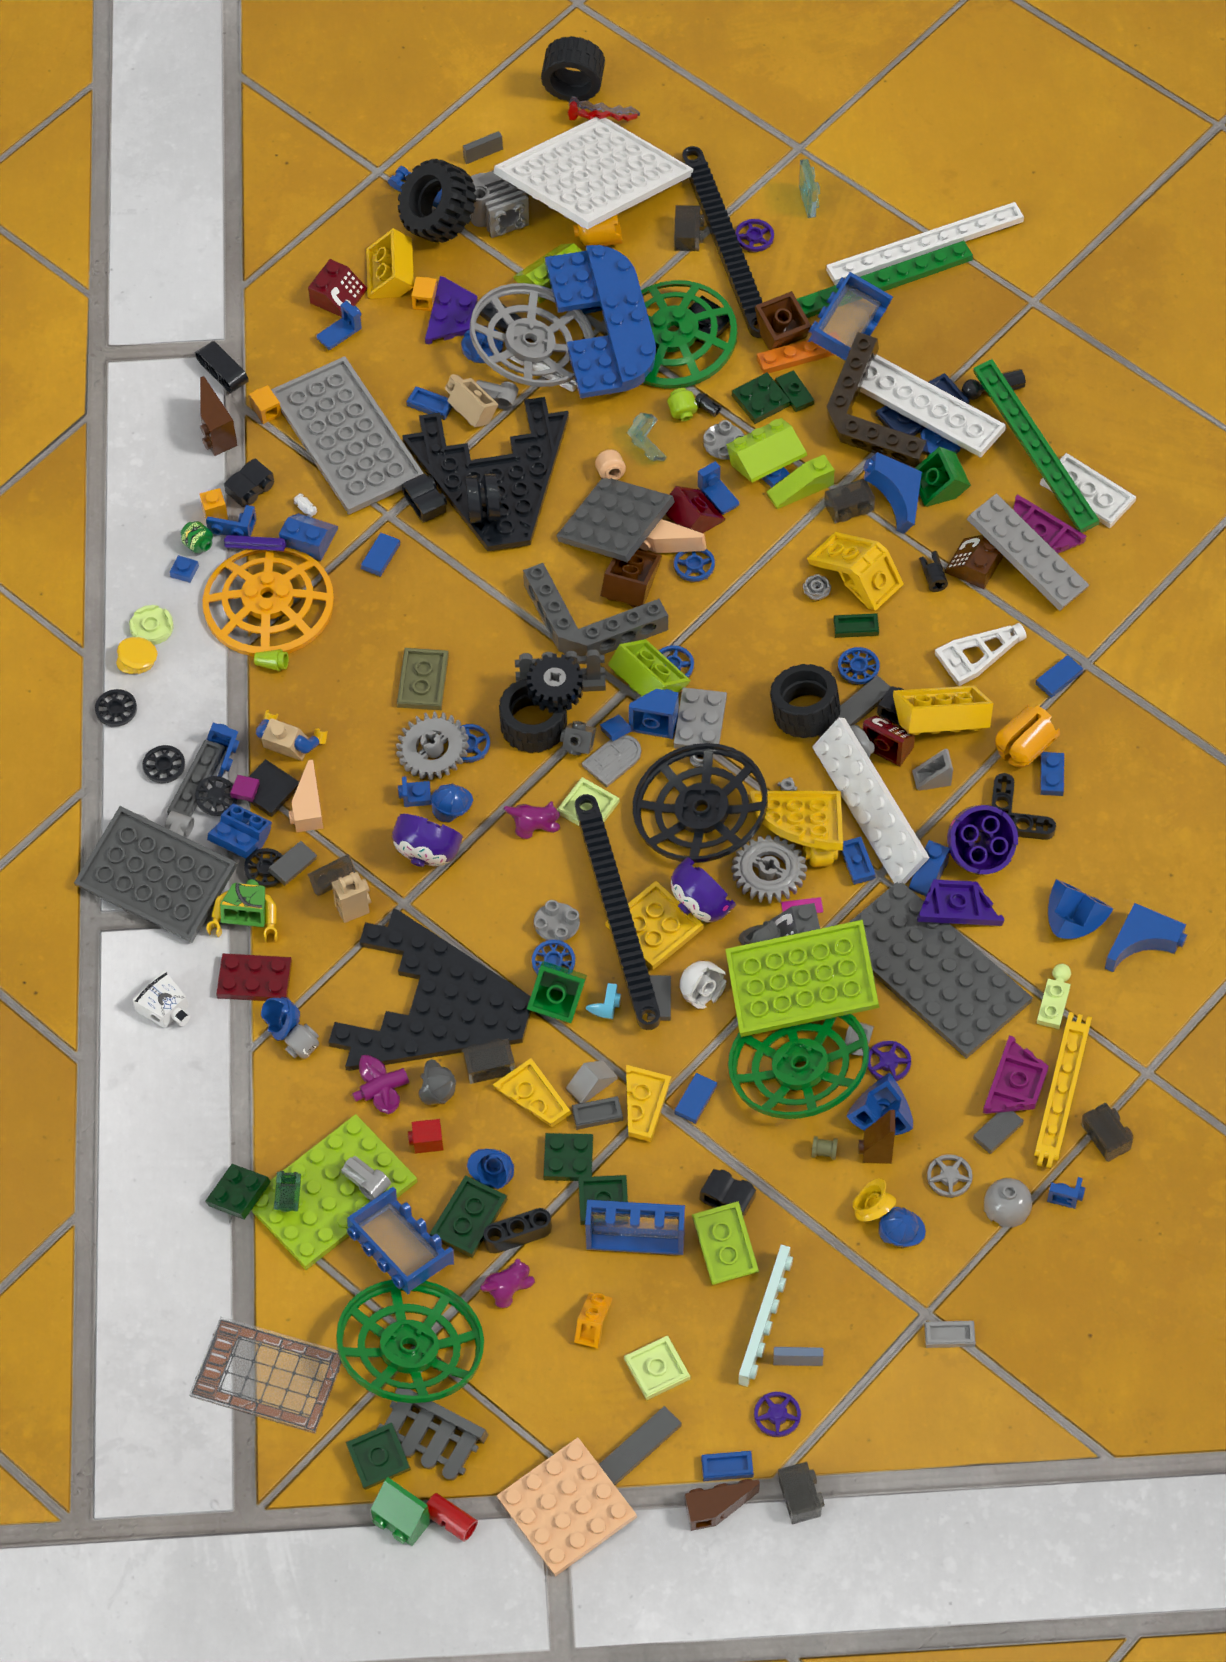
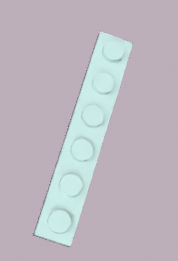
M780 1246L739 1372V1385L748 1387L750 1379L755 1380L758 1371V1365H755L757 1357L762 1358L766 1343L762 1342L765 1335L769 1336L773 1323L769 1320L772 1313H777L780 1300L777 1299L778 1292L783 1293L786 1284V1278L783 1277L786 1270L790 1271L793 1263V1257L790 1256V1247Z

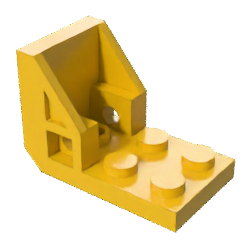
M835 532L807 557L809 564L812 566L839 572L845 586L869 610L876 611L904 585L889 551L878 541Z

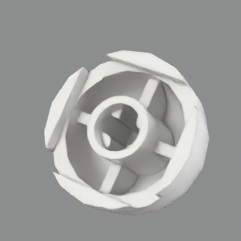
M710 961L692 963L684 970L680 979V989L683 997L698 1009L706 1008L705 1004L711 999L713 1003L716 1002L726 986V980L723 979L725 971Z

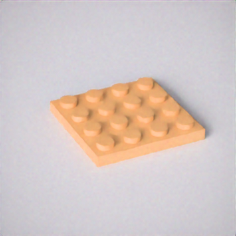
M578 1437L497 1495V1499L555 1577L637 1518V1514Z

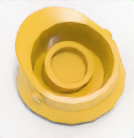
M126 638L118 645L116 664L118 669L124 673L141 674L147 672L153 667L157 659L156 647L145 638Z
M879 1178L869 1182L855 1197L852 1204L855 1216L859 1221L877 1220L886 1215L895 1206L896 1198L885 1191V1180Z

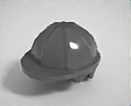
M773 920L770 922L765 921L763 925H756L744 930L738 939L741 945L779 938L781 930Z
M431 1059L427 1061L424 1073L421 1074L423 1085L419 1090L420 1099L427 1105L445 1104L455 1092L456 1080L454 1075L448 1068L441 1067L436 1060Z

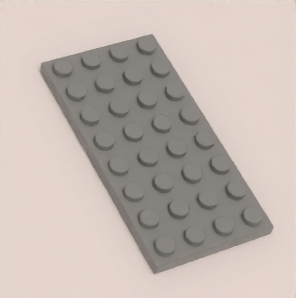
M345 356L271 389L280 402L282 414L348 514L401 491L402 483L423 474Z

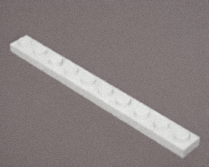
M1013 202L826 265V271L834 285H837L841 277L846 279L849 272L861 277L949 245L968 241L1022 223L1024 216L1017 204Z

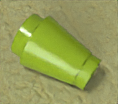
M282 649L255 653L254 663L256 666L277 671L287 669L288 653L283 652Z

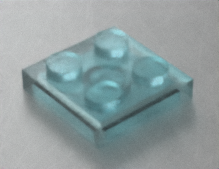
M808 159L800 160L799 189L807 217L812 218L816 217V208H819L817 195L820 194L819 183L814 181V167H810Z

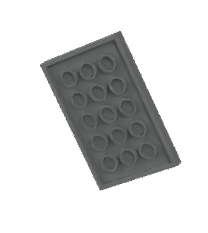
M119 806L74 884L193 943L214 907L216 898L221 895L238 864L209 848Z

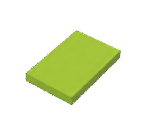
M739 1201L692 1214L712 1286L759 1272Z

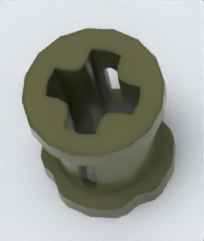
M814 1136L812 1158L824 1156L835 1160L838 1139L834 1138L832 1141L818 1139V1136Z

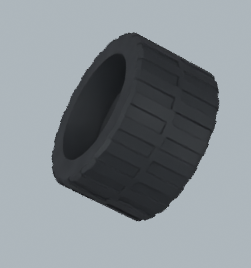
M570 36L554 40L546 48L541 73L542 85L547 92L560 100L581 102L593 98L600 91L605 66L604 53L596 44L581 37ZM566 68H575L581 71H573Z
M800 664L789 667L777 675L771 685L770 696L774 719L779 729H782L786 734L801 738L817 737V735L824 734L839 718L841 710L836 679L830 671L825 670L821 666ZM804 695H814L822 698L816 704L806 707H797L789 704L795 698Z
M520 679L512 683L505 689L500 698V727L504 739L512 747L528 753H539L553 748V746L560 742L562 729L567 727V708L564 707L563 712L558 713V709H554L551 718L540 724L529 725L521 723L513 717L515 713L524 707L535 705L528 696L527 679Z

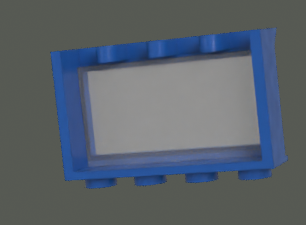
M849 272L846 279L841 277L836 286L839 289L838 292H832L827 301L830 305L828 308L825 306L822 308L818 315L820 321L819 323L814 321L809 330L812 335L808 340L845 361L857 332L871 336L893 296L852 272Z
M394 1187L347 1217V1233L351 1239L357 1240L362 1245L365 1254L369 1257L372 1256L377 1261L380 1270L383 1273L387 1272L392 1277L395 1286L398 1289L402 1288L407 1294H410L411 1290L447 1265H454L453 1249L449 1247L444 1250L439 1235L435 1234L431 1237L427 1233L426 1222L422 1218L416 1221L412 1217L410 1205L407 1202L401 1205L397 1201L396 1189Z
M587 1200L585 1221L586 1249L683 1255L685 1205Z

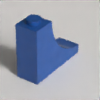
M877 452L872 458H868L864 464V480L878 488L887 498L895 514L896 531L904 534L915 524L922 471Z
M1134 903L1107 956L1105 969L1114 972L1119 963L1125 958L1144 950H1163L1175 954L1178 946L1183 947L1186 941L1187 934L1184 933L1186 924Z

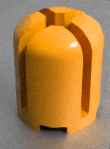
M1028 704L997 733L995 744L1001 757L1004 760L1009 759L1008 763L1018 768L1029 766L1060 736V729L1055 730L1050 722L1052 716L1040 706L1036 705L1033 708Z

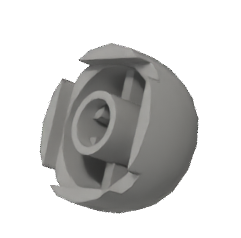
M1002 1178L995 1181L989 1186L984 1197V1211L988 1219L999 1223L1001 1227H1016L1023 1224L1032 1210V1196L1028 1187L1021 1181L1013 1178Z

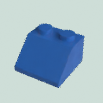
M298 513L286 519L279 532V538L285 539L286 547L306 553L321 562L338 530V526Z
M655 689L629 704L631 732L673 739L679 714L678 692H673L669 689Z

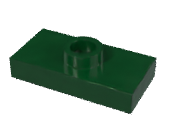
M794 370L775 378L776 384L790 399V405L795 412L814 405L813 397Z

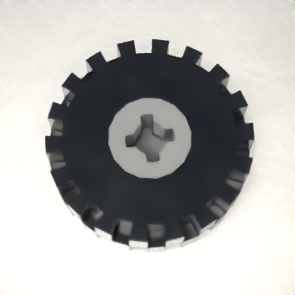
M557 653L552 654V658L544 655L542 661L539 658L536 659L535 666L531 664L529 672H527L529 699H532L535 706L539 704L540 710L544 711L545 708H548L549 713H553L554 709H558V713L563 712L564 707L567 710L572 709V703L577 705L579 698H582L583 673L582 670L580 671V665L578 663L575 664V660L572 658L567 660L566 655L562 654L561 658L557 657Z

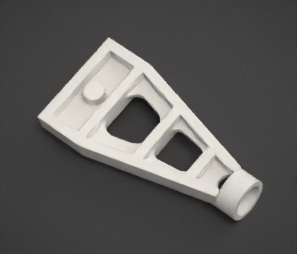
M1017 623L1013 626L953 640L935 649V656L957 686H961L978 677L1016 643L1026 639L1027 635L1023 626ZM998 638L1003 645L991 652L984 642ZM979 647L984 656L977 663L972 664L963 653L964 649Z

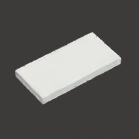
M1065 453L1060 459L1070 477L1100 520L1099 522L1108 528H1111L1136 501V496L1071 455ZM1042 478L1040 485L1052 492L1044 478Z

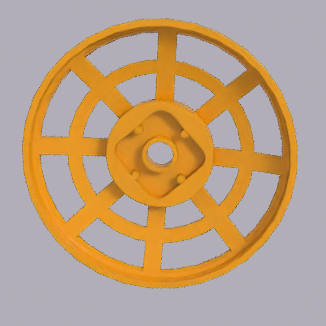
M288 547L284 551L246 549L225 560L212 573L204 589L202 599L203 613L212 634L229 649L253 657L256 652L282 649L283 652L289 654L314 641L328 624L334 606L333 587L325 569L306 553ZM266 552L265 558L254 559L241 566L234 563L236 560L248 555ZM275 552H284L303 558L306 562L296 565L286 559L276 558L274 554ZM264 563L263 572L252 575L245 570L251 566ZM273 563L290 567L291 570L284 575L274 572ZM314 566L319 570L324 579L327 593L313 591V586L305 572L306 570ZM225 568L232 571L225 581L222 592L209 594L210 588L217 576ZM300 575L305 583L306 590L293 589L290 580ZM237 576L245 580L241 590L229 591L232 582ZM266 592L273 594L270 598L262 597ZM294 597L306 598L303 607L296 614L291 609ZM241 598L243 608L237 614H234L228 599ZM313 599L326 601L322 616L310 628L302 619L309 612ZM222 600L224 612L230 619L222 630L212 618L209 609V603ZM250 614L255 618L261 619V626L251 625L242 620ZM283 614L290 619L282 624L270 626V619L280 617ZM295 625L304 634L289 643L270 646V634L283 632ZM238 626L247 632L261 634V646L244 644L232 639L228 635Z

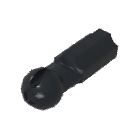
M1022 369L1002 373L1013 390L1025 387L1026 380ZM974 379L967 380L962 386V393L970 400L979 398L982 392L986 391L982 384Z

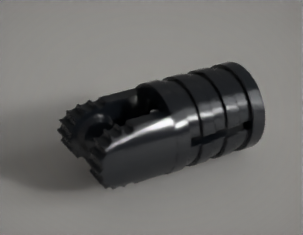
M933 551L931 554L934 563L928 565L924 556L920 557L919 560L927 579L929 590L939 592L948 586V581L938 552Z

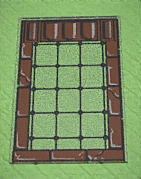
M220 1316L189 1396L315 1434L342 1363L335 1349Z

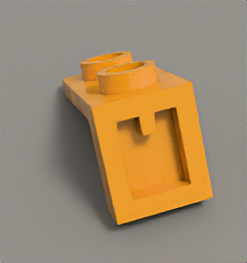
M590 1292L577 1320L574 1343L594 1348L599 1347L603 1322L612 1304L611 1297L601 1293Z

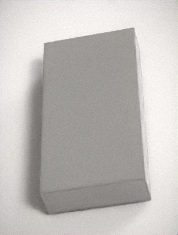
M974 1321L925 1322L924 1324L926 1348L975 1347Z

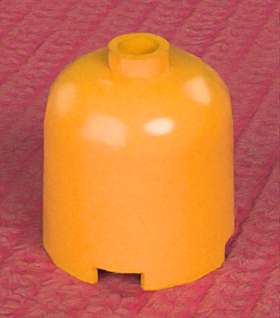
M617 214L589 229L583 228L579 224L573 225L575 237H580L581 243L584 246L623 244L620 222H618Z

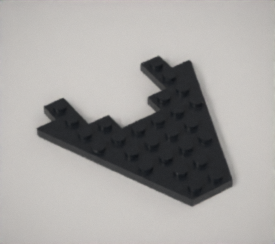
M545 397L524 400L530 434L510 436L512 454L471 460L468 443L446 446L440 412L419 415L421 433L402 435L404 445L429 477L433 478L436 486L487 551L531 545L569 420L568 411L548 413ZM496 473L497 486L500 488L501 521L489 522L486 509H482V522L470 524L465 476L476 475L479 478L480 488H484L483 476Z
M393 908L388 927L365 922L359 941L360 947L403 955L398 974L419 979L409 1015L386 1011L380 1031L334 1022L328 1042L329 1047L350 1051L345 1065L347 1071L359 1069L361 1055L375 1057L384 1065L523 1043L531 1015V1010L527 1009L530 995L397 909Z

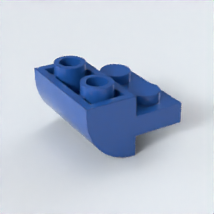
M233 803L221 814L220 822L208 833L207 840L246 859L252 852L263 847L270 833L272 822Z

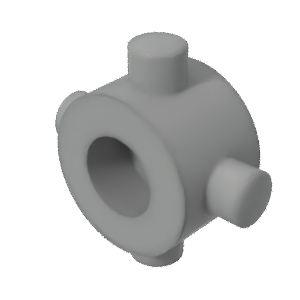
M790 777L778 783L781 791H797V787L794 786V781Z

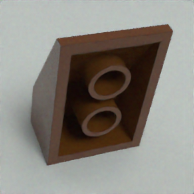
M204 376L200 377V414L202 421L200 429L204 435L202 441L207 450L210 449L214 456H217L238 446L234 421Z
M638 549L628 562L613 558L604 574L600 596L606 597L611 601L628 603V605L633 607L643 605L649 595L662 555Z

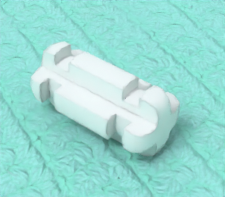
M298 494L294 497V504L298 505L297 507L304 514H308V517L316 515L317 508L306 497H303V494Z

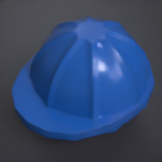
M453 783L441 785L431 795L432 812L442 822H451L458 816L463 815L470 809L473 802L472 794L467 789Z
M287 997L269 998L262 1006L261 1017L268 1024L267 1030L271 1032L276 1040L281 1041L300 1022V1011Z
M478 1149L468 1158L467 1168L469 1174L478 1182L491 1188L499 1189L504 1187L514 1176V1164L510 1156L501 1150Z
M893 1207L886 1215L881 1217L879 1224L880 1238L886 1243L900 1247L918 1245L924 1239L926 1233L925 1225L921 1218L904 1207Z

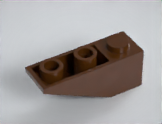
M743 1479L738 1484L728 1485L722 1483L714 1486L712 1489L703 1490L702 1488H696L686 1493L685 1506L691 1531L717 1526L759 1493V1480Z

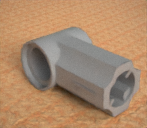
M482 380L476 382L499 404L498 408L503 410L512 409L519 391L515 384L503 382L499 385Z
M171 811L166 819L165 828L188 837L194 827V818Z
M356 1156L350 1157L341 1170L342 1174L359 1186L361 1192L371 1201L383 1194L391 1185V1181L383 1172L378 1169L374 1171Z

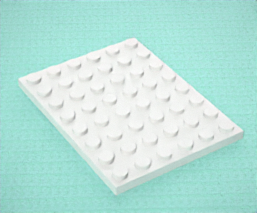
M597 117L494 166V174L586 229L691 177L693 168L607 118L599 119Z

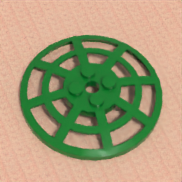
M684 280L660 282L641 290L642 296L650 293L653 297L645 302L646 309L655 302L660 309L653 316H648L658 350L655 355L654 368L646 376L643 383L658 388H684L699 384L720 371L730 359L737 343L736 318L728 302L710 287ZM667 287H690L687 293L669 292L660 294L659 289ZM699 290L707 292L717 298L724 307L712 309L707 302L695 295ZM673 297L683 298L679 306H667L664 299ZM691 301H695L706 311L694 314L688 309ZM717 316H729L731 329L728 343L716 337L718 331ZM710 318V334L699 330L698 321ZM671 326L679 327L674 332L668 330ZM696 339L705 341V344L699 350L691 354L688 347ZM712 345L724 350L714 363L699 372L695 360L702 357ZM681 351L683 358L664 359L666 352ZM687 364L691 373L689 376L680 378L657 377L660 366L674 367Z
M852 1014L838 1016L849 1024L859 1037V1040L847 1046L841 1036L831 1029L837 1017L825 1019L823 1025L805 1023L781 1028L772 1033L763 1042H760L751 1035L741 1037L739 1032L732 1044L728 1061L729 1076L735 1091L749 1107L775 1118L801 1119L830 1110L849 1097L865 1075L869 1063V1046L862 1025ZM813 1031L818 1032L814 1040L799 1039L797 1032ZM788 1035L789 1042L782 1045L778 1050L770 1047L775 1041ZM827 1036L836 1042L840 1048L839 1050L827 1054L822 1046ZM744 1044H747L757 1050L752 1061V1073L738 1074V1058ZM862 1048L863 1059L859 1073L855 1079L846 1078L850 1061L849 1054ZM763 1055L772 1058V1070L759 1072ZM842 1058V1067L839 1075L829 1073V1063ZM806 1062L803 1067H795L796 1063ZM776 1078L781 1087L773 1094L764 1086L762 1081ZM822 1080L832 1083L826 1090L814 1096L812 1087L819 1084ZM755 1082L759 1091L769 1100L762 1106L754 1103L742 1090L740 1083ZM838 1086L848 1087L835 1099L817 1107L816 1101L831 1094ZM791 1089L803 1090L805 1098L786 1099L783 1097ZM780 1103L791 1106L806 1104L808 1110L782 1112L771 1109Z
M392 1280L382 1281L369 1286L348 1302L341 1313L337 1325V1352L348 1374L368 1391L396 1402L426 1403L454 1394L463 1388L478 1370L484 1350L482 1326L473 1309L450 1289L433 1282L424 1281L411 1290L440 1298L433 1309L416 1304H403L401 1291L404 1290L402 1288L398 1289ZM391 1292L392 1306L380 1309L370 1317L358 1309L371 1298ZM448 1303L465 1317L472 1331L457 1334L453 1325L441 1315ZM405 1312L422 1314L427 1316L423 1323L416 1320H406ZM395 1314L396 1322L390 1324L386 1329L376 1323L383 1317ZM351 1316L363 1325L358 1335V1348L343 1346L344 1330ZM438 1322L450 1337L438 1340L437 1335L431 1328ZM369 1330L380 1337L379 1348H365V1339ZM475 1340L476 1349L472 1367L469 1371L457 1368L461 1351L460 1344ZM412 1344L415 1348L408 1350L403 1345ZM453 1346V1356L449 1364L437 1359L439 1349ZM346 1357H360L365 1368L376 1379L372 1383L363 1379L352 1368ZM381 1357L388 1367L380 1373L368 1358ZM432 1367L442 1372L435 1378L423 1382L421 1372ZM398 1371L410 1374L413 1383L399 1382L390 1378ZM449 1375L462 1379L454 1386L441 1392L428 1394L426 1389L440 1383ZM386 1383L401 1389H415L418 1395L396 1394L385 1391L381 1387Z

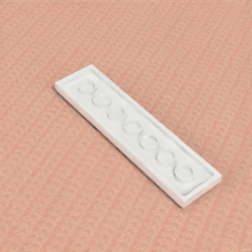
M876 355L875 360L872 359L868 369V376L864 378L860 388V392L980 458L1006 428L1004 423Z
M838 718L812 748L838 791H841L842 798L894 884L896 882L898 884L902 882L905 884L930 857L846 719Z

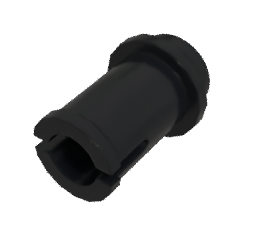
M700 392L695 398L698 408H702L713 417L720 413L722 405L710 399L706 393Z

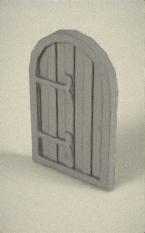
M627 735L615 741L610 739L582 762V766L605 787H608L640 759V744L635 738Z

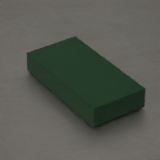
M878 613L833 616L835 638L879 636Z

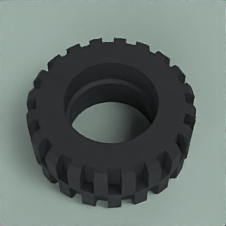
M426 160L420 163L421 166H415L412 169L413 172L408 173L406 176V182L402 183L400 188L402 191L398 196V201L400 202L398 212L401 213L399 217L401 222L404 223V227L412 234L435 243H443L457 237V233H462L465 229L464 226L469 224L470 216L475 210L474 202H476V195L474 192L476 189L474 183H472L471 176L464 169L444 160ZM442 189L441 200L437 208L432 212L434 199Z

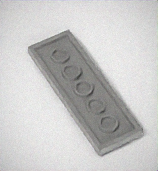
M997 493L968 516L967 520L1059 611L1089 586Z

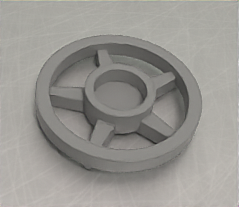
M942 1155L930 1164L927 1180L932 1190L944 1197H957L969 1189L972 1183V1170L962 1157ZM954 1160L957 1162L953 1166H946L942 1161ZM938 1164L941 1168V1173L931 1178V1171ZM960 1164L966 1168L968 1177L959 1173L958 1168ZM941 1181L944 1185L948 1186L949 1192L939 1189L933 1182ZM958 1181L967 1182L962 1189L952 1192L953 1186Z

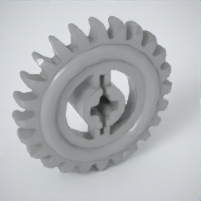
M435 711L433 712L432 719L429 718L427 713H424V721L416 716V725L408 721L410 730L402 728L405 736L398 735V739L402 744H396L397 749L400 750L396 754L400 758V764L404 765L405 771H411L412 776L419 774L420 779H424L428 775L429 780H432L434 775H437L438 779L442 778V773L450 775V769L457 770L456 764L463 763L461 757L468 755L466 750L469 748L467 742L469 737L465 734V727H461V722L457 720L454 723L452 715L447 720L444 712H442V716L438 719ZM448 741L449 746L447 752L442 757L438 758L442 755L444 751L443 745ZM419 742H421L423 749L418 753L417 748ZM428 757H429V758H438V759H435V760H426Z
M767 835L765 840L758 836L757 842L750 839L749 845L745 844L741 847L742 850H737V857L732 859L733 866L731 871L734 873L733 880L739 879L736 884L737 888L744 886L742 889L743 895L751 891V900L758 894L760 903L764 896H767L769 904H771L773 896L777 898L779 903L781 901V894L786 896V899H789V890L796 894V885L802 888V880L806 879L804 872L807 871V866L805 865L806 859L801 856L802 851L799 849L795 850L796 845L793 843L788 845V840L786 839L781 842L779 836H776L774 840L771 839L770 835ZM764 855H774V856H777V857H779L781 860H783L784 864L786 865V870L780 868L779 861H778L775 857H772V856H766V857H764V858H760V857H761V856H764ZM752 866L759 868V877L755 875Z

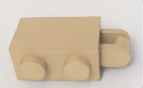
M452 374L445 386V390L450 394L447 401L467 419L470 425L479 427L490 423L499 404L472 378L463 380L460 376Z
M351 872L350 875L339 877L338 880L332 882L335 906L344 923L370 913L368 905L371 903L368 894L370 890L366 880H361L358 872Z

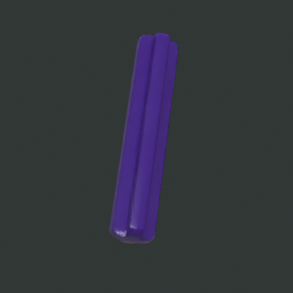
M227 535L224 538L226 548L284 551L286 548V542L283 538Z

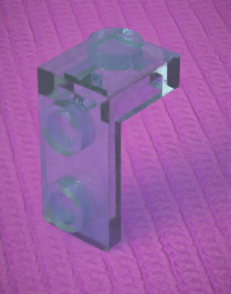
M640 413L633 420V424L627 434L632 438V442L646 452L645 455L650 460L665 461L667 457L646 437L658 419L653 414Z

